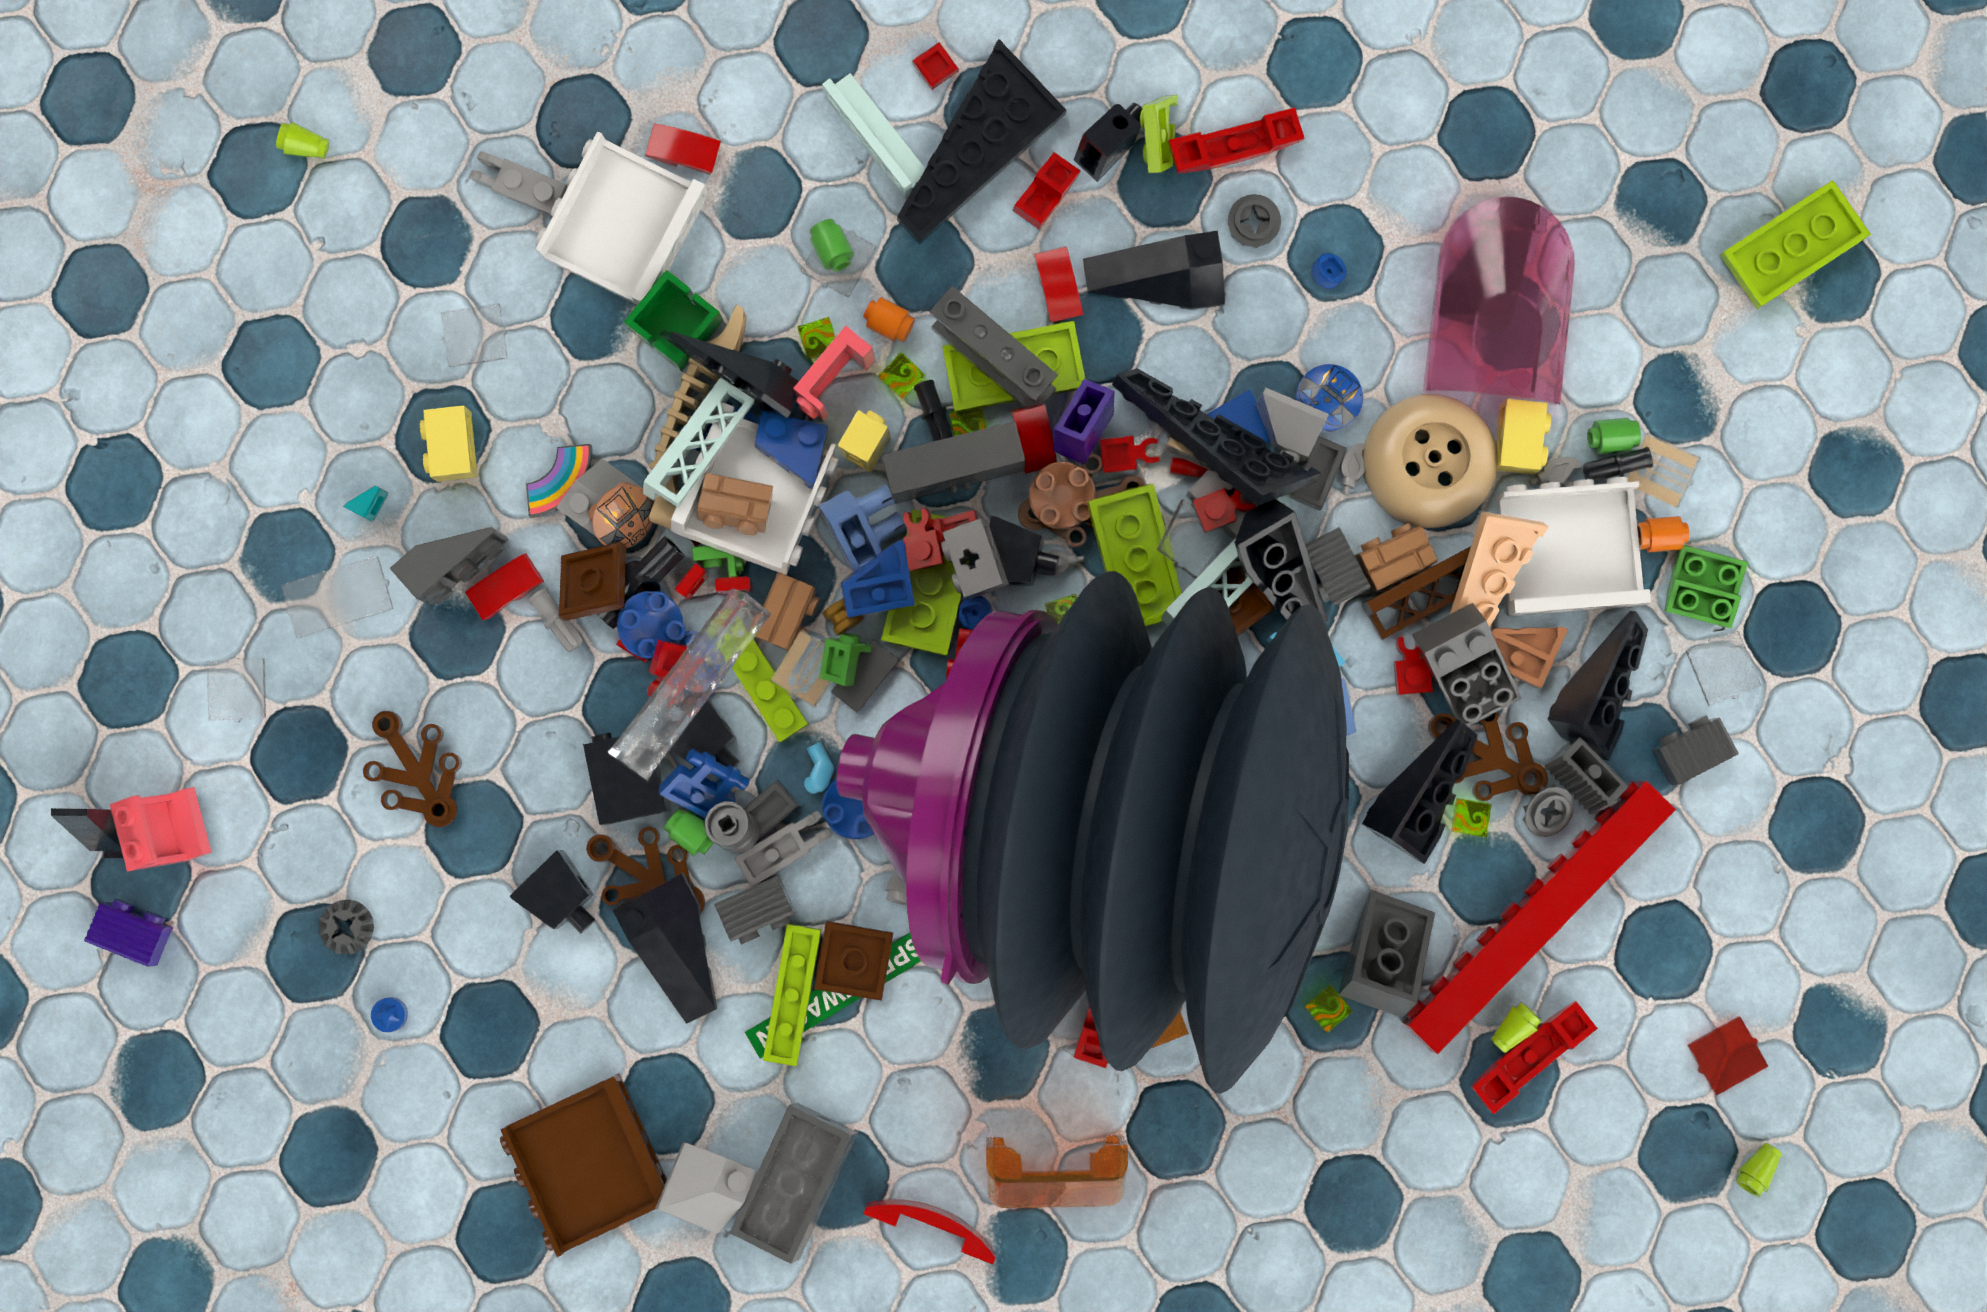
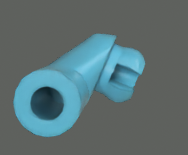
M818 742L807 748L814 767L810 777L805 778L804 786L812 794L823 792L828 787L834 772V766L822 742Z

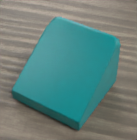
M375 485L345 503L343 507L373 522L384 504L388 492Z

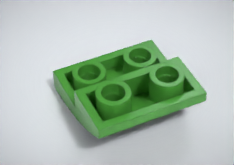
M1684 545L1682 550L1677 551L1664 611L1732 629L1742 597L1738 594L1748 562Z

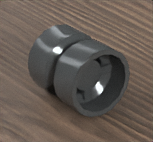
M734 802L716 804L709 810L705 818L707 836L712 842L731 853L748 851L759 838L760 828L755 817Z

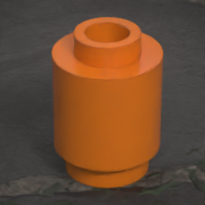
M882 297L877 302L871 300L863 315V318L867 320V328L894 342L896 340L905 342L915 323V318L909 315V311Z
M1680 516L1648 518L1644 522L1637 523L1640 550L1646 549L1647 552L1682 550L1684 543L1689 541L1688 524L1682 522Z

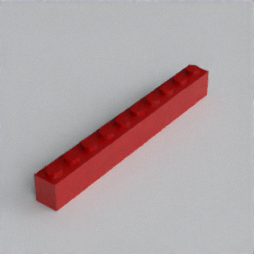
M1647 780L1637 781L1636 783L1633 781L1629 782L1628 788L1620 795V800L1613 807L1609 806L1601 810L1594 818L1597 823L1589 831L1586 829L1582 830L1571 841L1574 847L1565 856L1562 853L1556 856L1547 866L1550 871L1541 880L1539 878L1534 879L1523 891L1526 896L1518 904L1512 902L1500 914L1502 920L1494 929L1491 926L1486 928L1476 939L1479 944L1470 953L1464 951L1452 964L1455 969L1447 977L1444 975L1438 977L1428 989L1431 993L1422 1002L1418 999L1417 1004L1406 1014L1407 1018L1402 1023L1431 1052L1438 1055L1674 813L1676 809Z

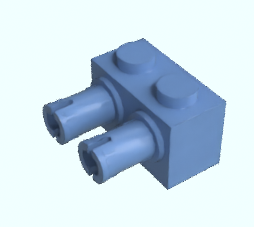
M885 484L860 498L857 496L853 497L850 491L846 490L818 505L844 560L853 572H856L881 553L882 543L907 531L904 521L897 511L873 525L868 523L869 516L895 504Z

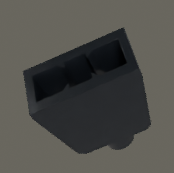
M1133 102L1126 110L1120 104H1115L1083 133L1073 160L1096 182L1135 143L1142 127L1140 124V114L1143 108L1139 104Z
M991 515L989 527L1009 585L1033 586L1037 572L1056 575L1060 556L1042 552L1044 539L1041 535Z
M702 692L655 737L658 742L685 761L688 752L694 749L700 753L707 752L715 756L716 761L726 767L728 765L736 767L740 763L727 749L737 737L709 697Z
M556 850L510 895L512 900L552 929H559L568 921L582 934L596 920L583 907L593 896V893L563 850Z

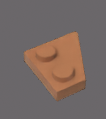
M1565 627L1492 629L1491 632L1511 676L1535 688H1542L1568 629Z

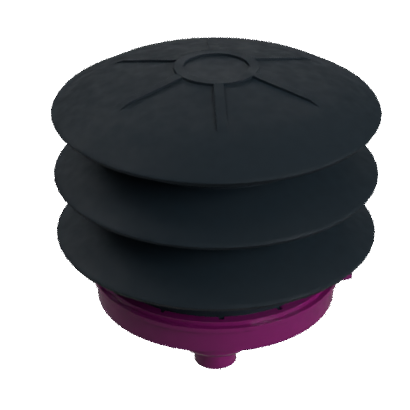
M1108 571L1094 578L1082 590L1059 624H1057L1050 613L1042 610H1029L1024 614L994 611L986 615L967 637L944 684L888 719L881 726L875 738L852 734L847 739L838 763L837 789L840 796L863 802V812L866 821L906 887L909 930L913 946L921 962L928 967L942 970L941 982L945 984H950L954 976L959 981L969 984L981 983L989 977L1001 1027L1007 1038L1016 1047L1028 1049L1042 1043L1050 1036L1086 991L1104 1058L1116 1071H1124L1135 1066L1144 1057L1177 1016L1186 1000L1188 1023L1205 1081L1215 1093L1221 1094L1235 1085L1266 1048L1282 1019L1293 1007L1335 896L1345 848L1349 803V752L1346 748V713L1340 668L1320 611L1312 604H1307L1299 607L1289 617L1258 657L1247 677L1244 655L1228 605L1223 596L1212 587L1204 588L1192 595L1154 646L1151 647L1132 585L1122 574L1116 571Z

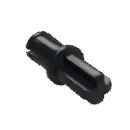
M927 380L913 387L924 413L921 415V418L926 420L933 442L953 437L945 416L947 409L941 405L934 380Z
M1648 446L1623 454L1614 452L1611 457L1584 463L1583 474L1586 480L1592 479L1594 481L1617 475L1624 477L1625 473L1652 468V454Z

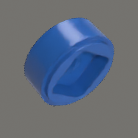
M1331 253L1322 254L1311 267L1312 277L1315 282L1327 289L1337 287L1345 279L1347 273L1344 262L1338 256Z
M982 596L972 599L965 598L958 609V619L965 628L973 630L986 615L993 612L990 602Z
M394 997L379 1000L371 1010V1021L375 1028L382 1032H393L400 1029L406 1023L408 1017L406 1005L400 999Z

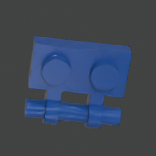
M691 749L686 756V761L695 766L690 770L679 764L659 785V793L661 796L706 818L709 810L716 804L722 802L735 803V793L730 790L734 786L745 790L750 780L741 775V771L732 765L726 767L717 762L715 756L707 752L700 753ZM710 773L720 779L715 783L706 778V776Z

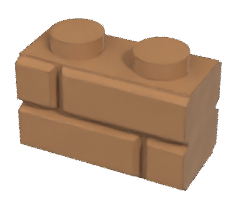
M705 473L698 505V520L703 521L705 526L713 529H721L725 525L736 527L738 532L745 535H756L757 532L765 533L772 502L773 486Z
M1407 523L1392 530L1393 537L1381 542L1380 538L1377 537L1360 545L1362 552L1356 554L1355 558L1371 586L1369 588L1371 592L1378 591L1438 562L1421 525L1411 528L1410 523Z
M778 572L751 635L789 652L800 632L806 634L807 629L803 628L802 625L806 616H813L820 601V598L815 596L817 589Z

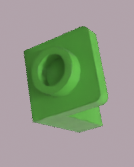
M710 546L692 547L693 561L697 564H702L703 569L723 567V562L728 561L729 577H739V572L744 571V559Z
M841 633L840 638H826L819 678L843 686H854L859 652H871L872 645L860 642V636L849 633Z

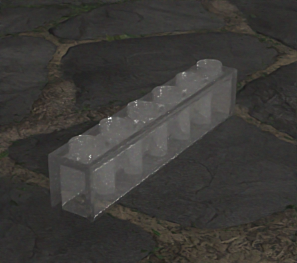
M732 588L608 753L631 771L647 780L772 613L747 593Z

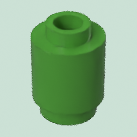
M826 219L815 224L810 229L812 236L810 241L824 269H832L833 272H838L851 264L850 260L853 258L854 252L839 224H835L833 219Z
M1629 418L1594 421L1592 428H1589L1587 432L1588 445L1590 448H1594L1597 454L1631 451L1633 447H1639L1640 425L1637 420L1630 421Z
M678 808L664 826V830L669 833L668 837L693 856H696L699 852L705 855L714 844L706 834L705 821L690 810L684 811L682 808Z

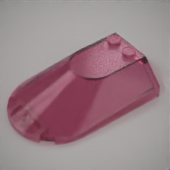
M1496 197L1470 207L1451 225L1443 239L1439 253L1423 391H1461L1533 399L1549 403L1550 405L1560 404L1575 259L1572 243L1565 228L1546 208L1524 198Z

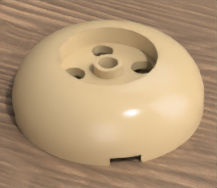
M1422 394L1397 402L1383 412L1375 421L1364 443L1365 449L1362 456L1364 458L1365 473L1363 475L1376 502L1390 516L1405 524L1410 523L1411 526L1421 525L1423 528H1439L1452 525L1466 518L1484 502L1496 478L1497 448L1489 427L1474 409L1452 397L1438 394ZM1421 430L1425 435L1429 436L1427 443L1420 444L1416 441L1415 434L1417 431ZM1454 440L1460 445L1461 450L1459 453L1452 454L1447 448L1449 441ZM1430 452L1436 455L1435 458H1438V463H1432L1429 460L1428 455ZM1407 463H1416V467L1419 470L1416 476H1410L1405 469ZM1442 472L1448 473L1451 476L1450 485H1441L1438 482V475Z

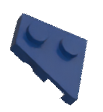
M762 411L755 439V448L766 456L774 458L780 467L787 472H793L805 481V486L813 489L820 467L828 426L791 417L786 418Z
M904 540L895 541L841 582L847 617L915 605Z

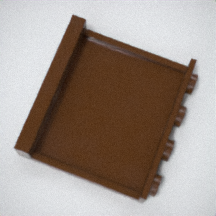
M620 1073L500 1129L503 1135L500 1137L501 1146L507 1156L512 1155L517 1166L514 1168L517 1182L522 1188L526 1187L531 1198L528 1200L530 1211L535 1219L540 1218L545 1229L542 1232L545 1245L549 1251L554 1250L557 1257L578 1245L656 1209L667 1177Z

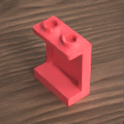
M847 326L841 330L793 388L797 396L798 408L812 420L817 416L823 421L827 419L826 408L818 398L851 358L866 371L875 362L872 346Z
M194 787L165 795L143 798L140 795L131 796L110 804L127 872L186 862L212 853Z

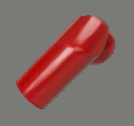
M1192 456L1190 459L1172 457L1170 474L1198 478L1202 477L1210 467L1196 459L1195 456Z

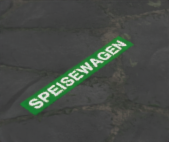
M910 933L892 943L885 983L921 962L916 954ZM815 989L810 993L804 1032L862 997ZM770 1017L745 1032L760 1059L764 1056Z

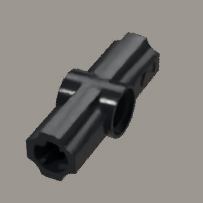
M666 536L640 561L635 560L625 564L624 603L640 592H660L659 583L685 557L682 550ZM621 609L600 613L597 616L614 629L617 626L618 615Z

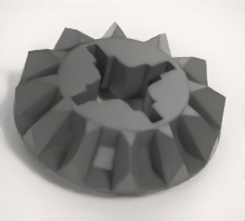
M1251 194L1241 197L1232 205L1228 214L1227 225L1232 238H1235L1242 246H1250L1256 249L1269 244L1276 237L1281 226V215L1272 200L1262 195ZM1252 209H1254L1256 218L1264 221V223L1258 225L1256 234H1254L1251 225L1243 223L1249 220Z
M1552 784L1549 788L1541 786L1539 793L1536 795L1529 794L1531 801L1528 805L1523 806L1526 814L1522 819L1529 831L1540 837H1549L1559 833L1568 825L1574 812V800L1566 789ZM1549 804L1556 809L1546 811L1545 815L1540 812L1543 808H1548Z
M339 900L327 906L319 918L318 934L321 936L324 946L336 954L356 953L362 950L372 938L374 931L373 917L363 904L355 900ZM356 917L350 926L351 936L347 933L335 936L341 927L338 919L348 921Z

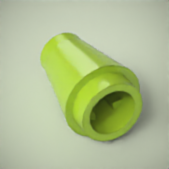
M294 122L290 124L282 123L277 135L276 148L283 150V153L286 155L325 159L330 141Z
M1520 1002L1516 1007H1511L1491 1040L1504 1053H1507L1536 1032L1541 1019L1524 1003Z
M1764 1143L1737 1170L1738 1177L1735 1180L1736 1183L1750 1194L1760 1197L1763 1191L1768 1192L1783 1154L1774 1146Z

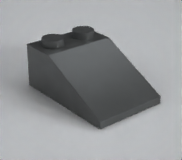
M1371 890L1344 967L1338 995L1403 1018L1418 1001L1435 912Z

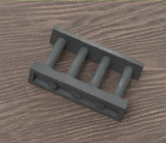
M951 286L930 310V314L937 319L931 326V329L1021 406L1028 407L1040 403L1045 404L1056 391V388L1051 383L1057 378L1058 374L955 287Z

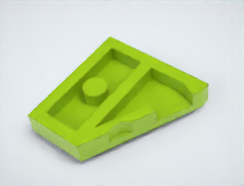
M1165 95L1142 105L1143 110L1140 114L1141 128L1145 130L1146 144L1143 147V158L1145 163L1148 164V173L1163 172L1173 167V157L1168 141L1175 138L1176 125L1169 124L1170 106H1178V95Z

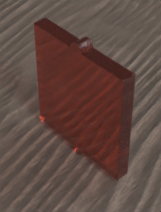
M1740 1016L1687 1044L1699 1066L1697 1071L1705 1076L1715 1095H1719L1768 1067L1767 1062L1756 1045L1758 1040L1751 1036Z

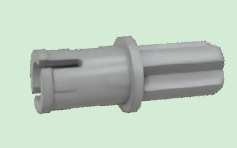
M546 588L537 591L530 597L529 602L545 621L544 627L547 630L551 629L567 651H573L583 643V638L569 620L564 621L559 617V606Z

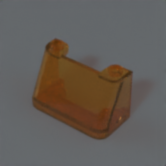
M1106 1135L1104 1145L1096 1152H1089V1170L1022 1171L1021 1154H1018L1010 1147H1006L1003 1137H986L988 1198L994 1205L1001 1208L1098 1207L1115 1205L1124 1196L1128 1168V1144L1123 1135Z

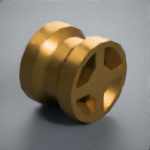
M843 598L822 612L825 619L831 620L834 625L833 631L836 636L847 632L865 619L863 615L847 617Z

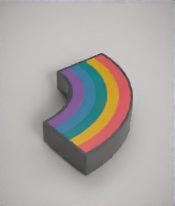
M591 444L557 447L556 459L550 471L539 480L526 483L528 514L530 518L541 517L558 510L556 508L574 482L590 469L592 462Z

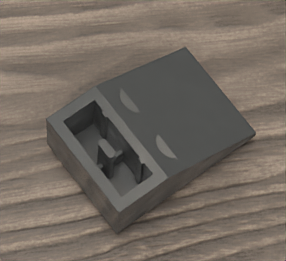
M493 527L415 545L389 569L417 600L431 606L435 603L440 605L454 593L452 588L460 581L467 582L479 572L478 566L487 558L492 560L505 549L503 544L509 539Z
M1473 603L1411 634L1455 719L1470 726L1522 699L1486 619Z

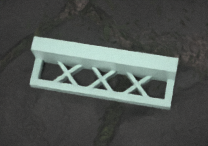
M851 73L836 84L831 79H828L822 84L825 98L906 200L926 168Z
M720 377L645 479L643 494L653 501L659 495L676 507H679L752 407L755 399ZM730 396L743 404L738 412L726 414L722 412L721 402L726 404ZM731 420L726 427L725 421ZM720 422L722 433L719 438L704 440L703 434L709 425ZM712 446L711 449H710V450L708 451V453H707L706 447ZM701 448L703 460L700 464L685 466L684 460L690 451ZM693 472L688 479L686 473ZM682 474L684 486L677 495L665 488L673 475Z
M1235 540L1165 610L1161 620L1169 626L1189 598L1199 590L1212 587L1217 591L1222 590V596L1229 608L1251 586L1253 581L1246 573L1245 581L1242 584H1227L1226 572L1229 568L1242 567L1241 562L1237 561L1239 556L1234 543ZM1221 578L1222 584H1215ZM1235 590V591L1228 597L1227 591Z

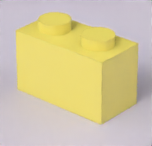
M1506 399L1500 404L1496 439L1497 471L1534 475L1541 470V466L1545 467L1548 458V447L1543 446L1544 435L1549 433L1551 426V414L1547 413L1548 403Z
M464 405L424 410V420L420 421V433L422 439L427 441L428 453L423 454L425 472L430 473V477L437 482L477 478L471 411Z
M858 410L837 445L841 456L871 473L891 439L888 427L884 424L886 420L870 410L866 414Z

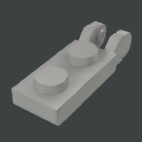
M482 151L479 152L477 159L484 165L500 170L496 180L480 171L471 170L469 175L471 180L492 189L494 193L550 216L555 201L559 197L563 198L568 188L565 183L504 159L503 161L496 156Z
M818 811L796 824H789L734 858L751 887L811 852L810 849L833 836L830 830L827 829L817 833L814 838L805 843L799 831L819 821L821 815Z

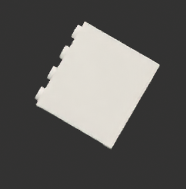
M597 131L594 139H589L583 148V160L578 169L574 168L569 174L566 182L568 188L563 198L559 197L555 201L551 210V216L553 217L548 227H543L538 233L535 242L537 245L536 251L543 259L638 305L666 270H670L709 193L705 184L695 179L690 182L605 140L602 133Z
M721 402L723 414L734 412L733 406ZM742 419L679 507H676L671 518V532L786 575L790 564L793 566L798 564L803 547L799 546L802 535L809 536L815 521V517L811 516L814 506L822 504L827 488L823 487L826 476L832 478L839 462V459L834 457L836 445L831 443L829 450L823 449L816 482L813 489H809L804 485L805 481L793 472H787L777 464L774 458L766 456L755 448L759 424ZM731 420L725 421L726 427ZM720 422L712 423L705 440L719 438L722 433ZM712 446L706 447L707 453H708V451L711 449ZM701 451L699 453L695 465L700 464V462L703 460ZM705 473L772 485L773 496L765 533L757 532L756 535H745L738 532L736 527L724 525L721 529H713L705 526L703 521H699L698 505Z
M1615 477L1607 479V484L1594 485V480L1587 479L1574 481L1572 487H1561L1560 482H1549L1540 484V489L1527 490V485H1513L1506 487V492L1497 496L1499 515L1540 521L1549 526L1543 537L1539 536L1531 550L1534 553L1528 563H1523L1514 578L1516 583L1510 594L1506 593L1508 616L1634 607L1651 603L1650 589L1643 588L1634 489L1639 487V481L1628 482L1627 477Z

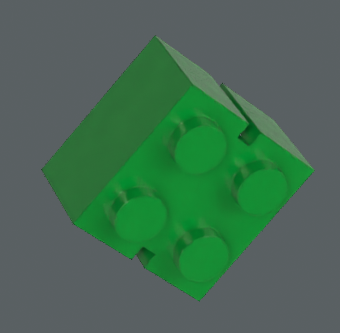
M666 270L625 319L624 323L632 333L652 349L655 348L662 357L682 372L689 363L690 357L659 336L661 331H672L706 342L724 320L716 308L697 293L693 294L686 284Z

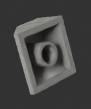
M1265 387L1257 400L1256 407L1270 438L1273 450L1280 452V454L1284 451L1295 457L1292 463L1297 464L1298 461L1305 462L1329 414Z
M601 459L574 482L556 508L595 536L592 521L589 519L590 508L597 504L607 491L616 487L620 482H628L642 489L643 487L607 461Z
M683 1142L658 1200L656 1209L718 1234L744 1204L757 1171L726 1157Z

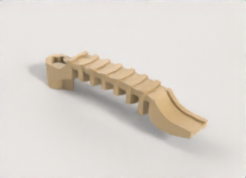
M736 304L724 331L717 338L708 341V343L739 352L746 329L747 315L744 308ZM692 358L689 359L687 372L683 373L681 377L682 384L679 391L676 390L674 393L673 406L667 411L668 419L666 425L661 428L660 443L656 444L655 452L657 453L654 462L651 461L649 465L651 470H653L680 433L677 431L679 424L685 426L691 416L684 414L685 408L688 407L696 411L700 406L701 401L691 397L693 389L705 395L708 394L711 385L698 379L700 373L716 381L720 379ZM679 474L673 475L665 488L676 495L680 491L677 486ZM658 495L651 509L649 521L671 530V518L676 506Z

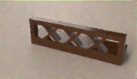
M1471 546L1362 605L1381 640L1454 602ZM1462 567L1461 574L1453 572L1454 570ZM1443 576L1459 579L1455 593L1450 596L1436 592L1439 579ZM1433 582L1431 590L1423 588ZM1415 591L1429 595L1426 609L1421 612L1406 608L1410 594ZM1434 597L1443 599L1437 602L1436 604L1432 605ZM1404 598L1402 606L1393 604ZM1386 607L1400 611L1397 624L1387 630L1384 629L1376 612ZM1405 613L1413 615L1410 618L1403 621Z

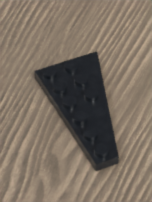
M1000 39L997 40L991 55L981 68L975 83L965 96L944 133L942 141L935 153L932 154L926 169L919 181L916 182L897 216V221L919 245L1066 115L1067 110Z
M1138 368L1116 374L1112 386L1122 394L1124 399L1135 404L1146 414L1148 419L1159 424L1169 433L1172 439L1183 444L1193 453L1196 459L1206 463L1218 473L1220 479L1230 483L1242 493L1248 502L1256 506L1315 484L1322 473L1313 467L1306 471L1292 463L1295 457L1284 451L1280 454L1265 448V441L1223 416L1218 414L1214 419L1200 411L1202 404L1193 399L1188 402L1172 395V387Z

